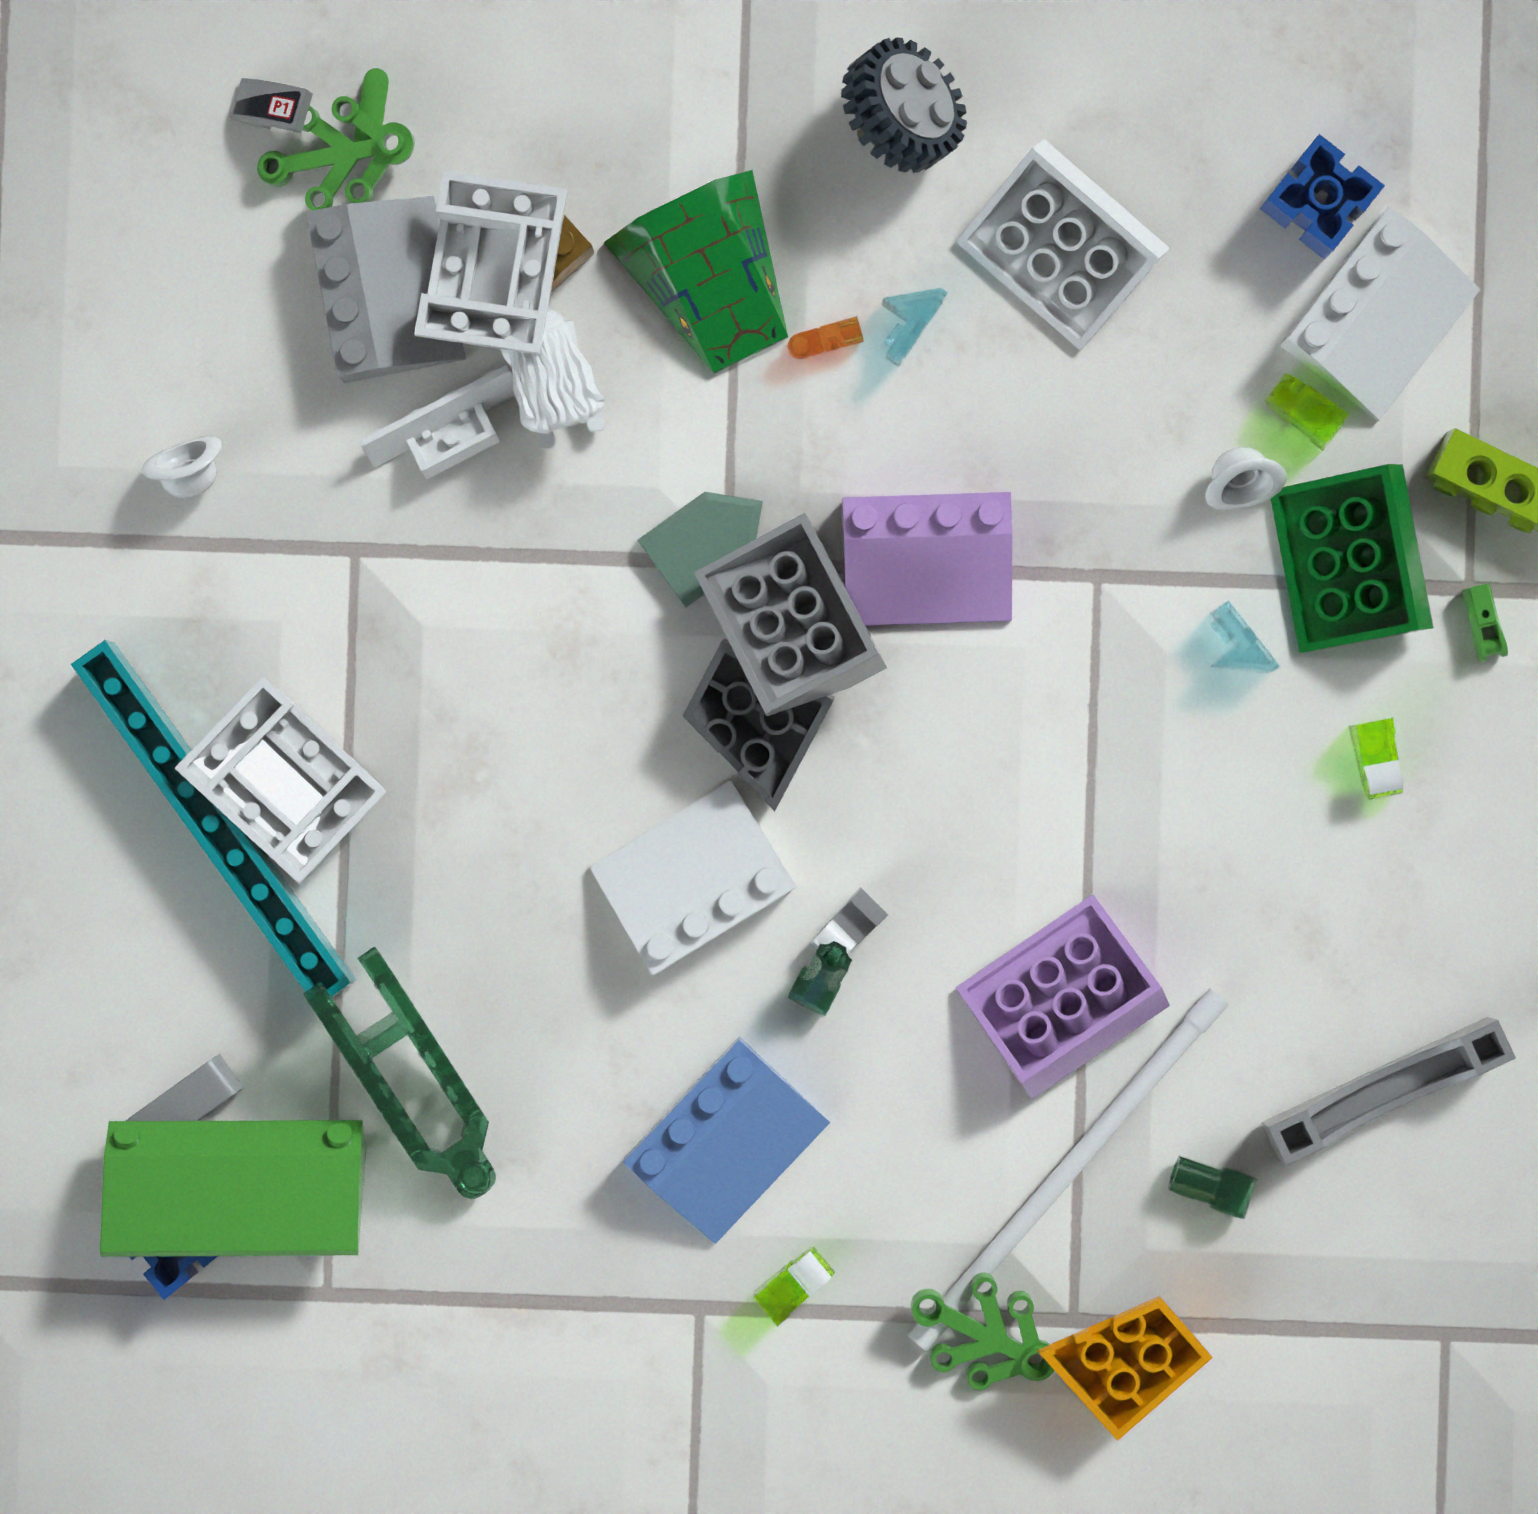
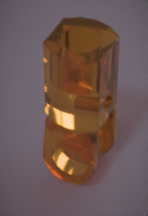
M856 316L820 326L819 329L815 328L797 333L789 339L787 349L793 358L805 359L822 354L824 351L827 353L863 343L864 339Z

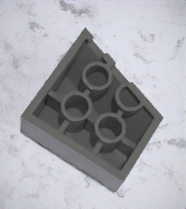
M724 638L689 702L683 717L731 764L738 774L757 791L775 812L831 707L835 696L828 695L767 716L729 641Z

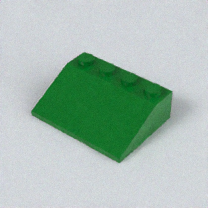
M1385 464L1285 486L1278 494L1271 498L1299 653L1433 629L1403 464Z

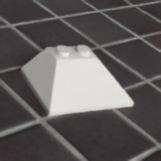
M443 171L436 206V213L440 219L428 293H421L414 335L540 355L568 190Z
M264 676L246 692L175 767L183 777L299 884L387 792L350 755Z

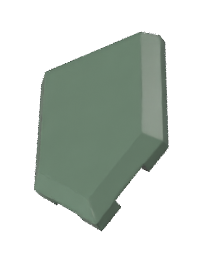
M703 492L637 541L684 606L688 607L704 595L694 574L695 571L757 539L763 501Z

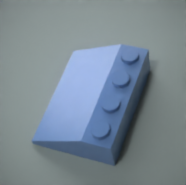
M739 1036L625 1156L623 1163L658 1196L716 1244L830 1124V1121Z

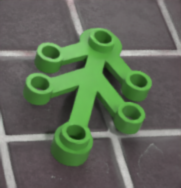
M340 96L332 104L333 116L342 123H353L372 139L359 142L352 141L321 119L318 111L309 105L308 111L311 112L312 119L303 126L302 131H311L332 147L289 156L279 151H268L260 157L257 171L263 181L272 186L279 187L286 185L296 172L333 165L320 186L310 188L305 195V203L313 211L332 207L333 197L358 160L373 157L362 177L350 180L345 187V195L350 202H370L373 197V189L390 165L402 164L412 155L415 142L411 131L406 126L397 122L381 125L362 112L356 101L347 96ZM345 103H350L352 107L351 113L346 117H341V106ZM391 136H397V147L393 150H388L386 147L387 140ZM272 160H277L279 164L278 170L273 174H269L267 171L268 164ZM359 185H363L365 188L364 196L360 199H355L353 196L354 189ZM319 193H323L325 195L324 204L320 207H315L313 203L314 197Z
M988 1273L976 1274L970 1284L974 1297L980 1301L986 1325L945 1305L942 1296L936 1290L922 1289L912 1297L910 1306L917 1323L930 1327L941 1322L975 1339L955 1347H951L946 1343L935 1345L931 1349L930 1359L932 1366L937 1371L948 1372L957 1364L1001 1352L1011 1357V1359L992 1366H988L982 1361L973 1362L968 1366L966 1377L973 1389L984 1390L991 1383L1020 1374L1031 1381H1042L1054 1373V1369L1044 1358L1036 1364L1029 1362V1358L1032 1355L1039 1353L1037 1350L1050 1345V1343L1040 1340L1032 1317L1034 1305L1028 1293L1015 1291L1007 1299L1008 1310L1011 1316L1018 1321L1023 1343L1007 1336L995 1296L997 1294V1285L993 1276ZM982 1282H989L991 1284L990 1289L986 1292L977 1291V1286ZM925 1299L934 1301L933 1307L927 1310L920 1308V1303ZM1025 1300L1027 1306L1023 1310L1013 1309L1015 1302ZM941 1353L951 1355L947 1362L939 1363L936 1361V1357ZM977 1371L987 1373L986 1377L981 1381L972 1379L973 1374Z

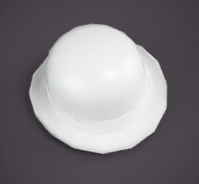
M211 435L201 436L175 445L155 454L144 462L142 474L149 479L159 480L163 488L177 498L197 496L209 489L217 477L215 458L221 451L222 442Z
M1249 447L1230 449L1216 460L1212 468L1213 480L1207 488L1205 497L1208 505L1220 510L1241 509L1257 505L1271 499L1282 490L1287 481L1286 470L1276 461L1265 458L1256 449Z

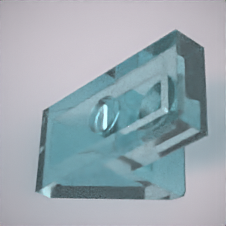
M942 288L883 298L881 305L907 322L904 327L897 323L885 340L884 344L889 347L885 357L887 360L898 367L901 365L945 301L948 292Z
M1229 600L1210 612L1215 620L1211 623V626L1216 634L1225 643L1231 640L1235 645L1212 663L1210 667L1259 673L1274 672L1280 667Z

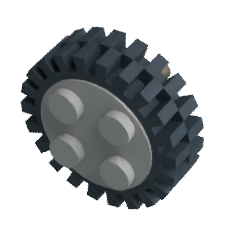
M896 37L892 41L890 38L883 39L849 65L847 68L849 72L843 76L842 80L846 86L841 89V98L850 100L843 105L844 113L855 115V118L849 122L852 131L858 129V140L863 147L869 142L874 145L870 152L873 157L878 159L883 154H886L884 165L892 168L898 164L900 172L906 173L912 169L913 173H919L923 169H929L958 147L957 144L962 142L965 136L962 131L966 129L967 121L960 117L967 113L966 106L956 103L963 95L960 88L951 90L949 84L955 81L951 72L945 76L941 74L940 69L945 64L939 58L934 62H930L929 58L932 52L926 47L917 52V42L909 40L904 44L903 38Z

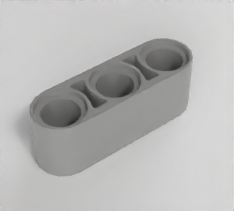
M218 1054L126 1121H199L244 1087L221 1054Z

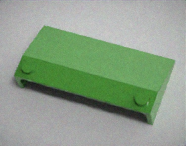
M363 1120L109 1121L103 1166L101 1257L358 1255L366 1160Z

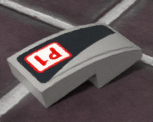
M241 78L230 118L267 129L275 127L301 134L313 94L309 90L258 79Z

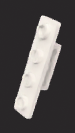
M507 365L497 370L489 371L480 379L460 389L450 391L445 397L423 408L413 410L406 417L386 427L376 429L369 436L361 439L359 443L374 467L411 449L422 474L427 480L500 442L485 411L515 396L513 393L512 372Z

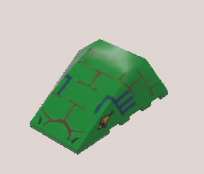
M753 170L715 179L639 216L603 242L713 374L788 338Z

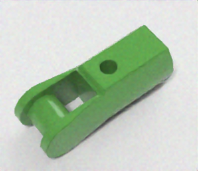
M373 68L364 76L359 108L369 117L383 125L389 78L383 70ZM355 127L354 142L372 139L358 127Z
M1490 583L1462 590L1472 629L1475 651L1479 661L1485 662L1488 656L1500 654L1501 657L1507 656L1508 647L1498 618ZM1491 626L1494 638L1483 640L1481 628Z

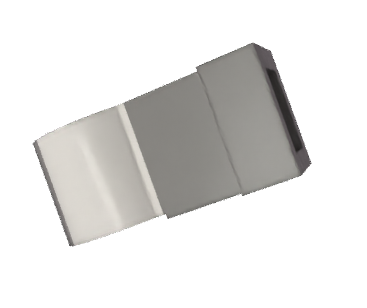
M860 887L813 938L809 945L830 966L834 967L857 944H860L888 914Z

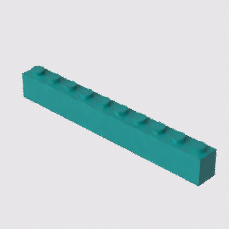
M103 640L70 665L316 1007L325 1004L357 981L268 855L175 769L192 749L116 643Z

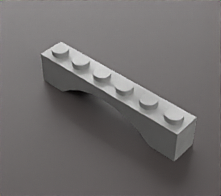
M1486 1017L1261 1122L1278 1160L1287 1166L1327 1147L1356 1128L1398 1107L1443 1088L1480 1076L1516 1059L1499 1020Z

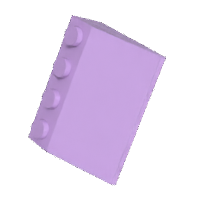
M1011 492L842 498L844 586L865 626L1012 621Z
M1093 894L955 987L1031 1099H1034L1170 1006L1160 984Z

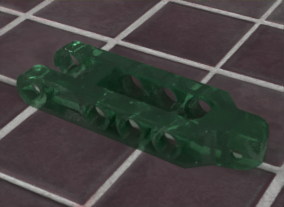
M372 947L357 957V960L375 984V989L391 1013L357 1036L321 982L302 993L417 1169L446 1174L456 1190L465 1198L475 1199L486 1194L493 1187L496 1180L494 1168L482 1151L489 1121L376 947ZM405 1036L409 1037L419 1052V1057L439 1083V1088L462 1119V1139L443 1152L439 1149L429 1148L372 1060L373 1057Z

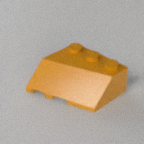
M1160 1296L1037 1350L1117 1441L1213 1358Z

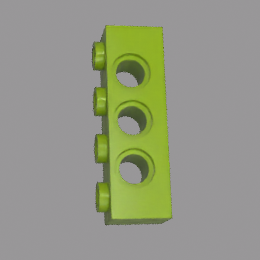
M1457 428L1448 431L1425 478L1435 482L1433 488L1450 497H1456L1458 493L1472 500L1471 507L1487 515H1494L1495 512L1510 518L1508 524L1519 531L1531 534L1532 530L1538 532V468ZM1470 464H1476L1482 468L1484 481L1481 485H1475L1469 481L1467 468ZM1508 482L1517 484L1521 489L1522 497L1518 504L1510 502L1505 496L1504 490Z

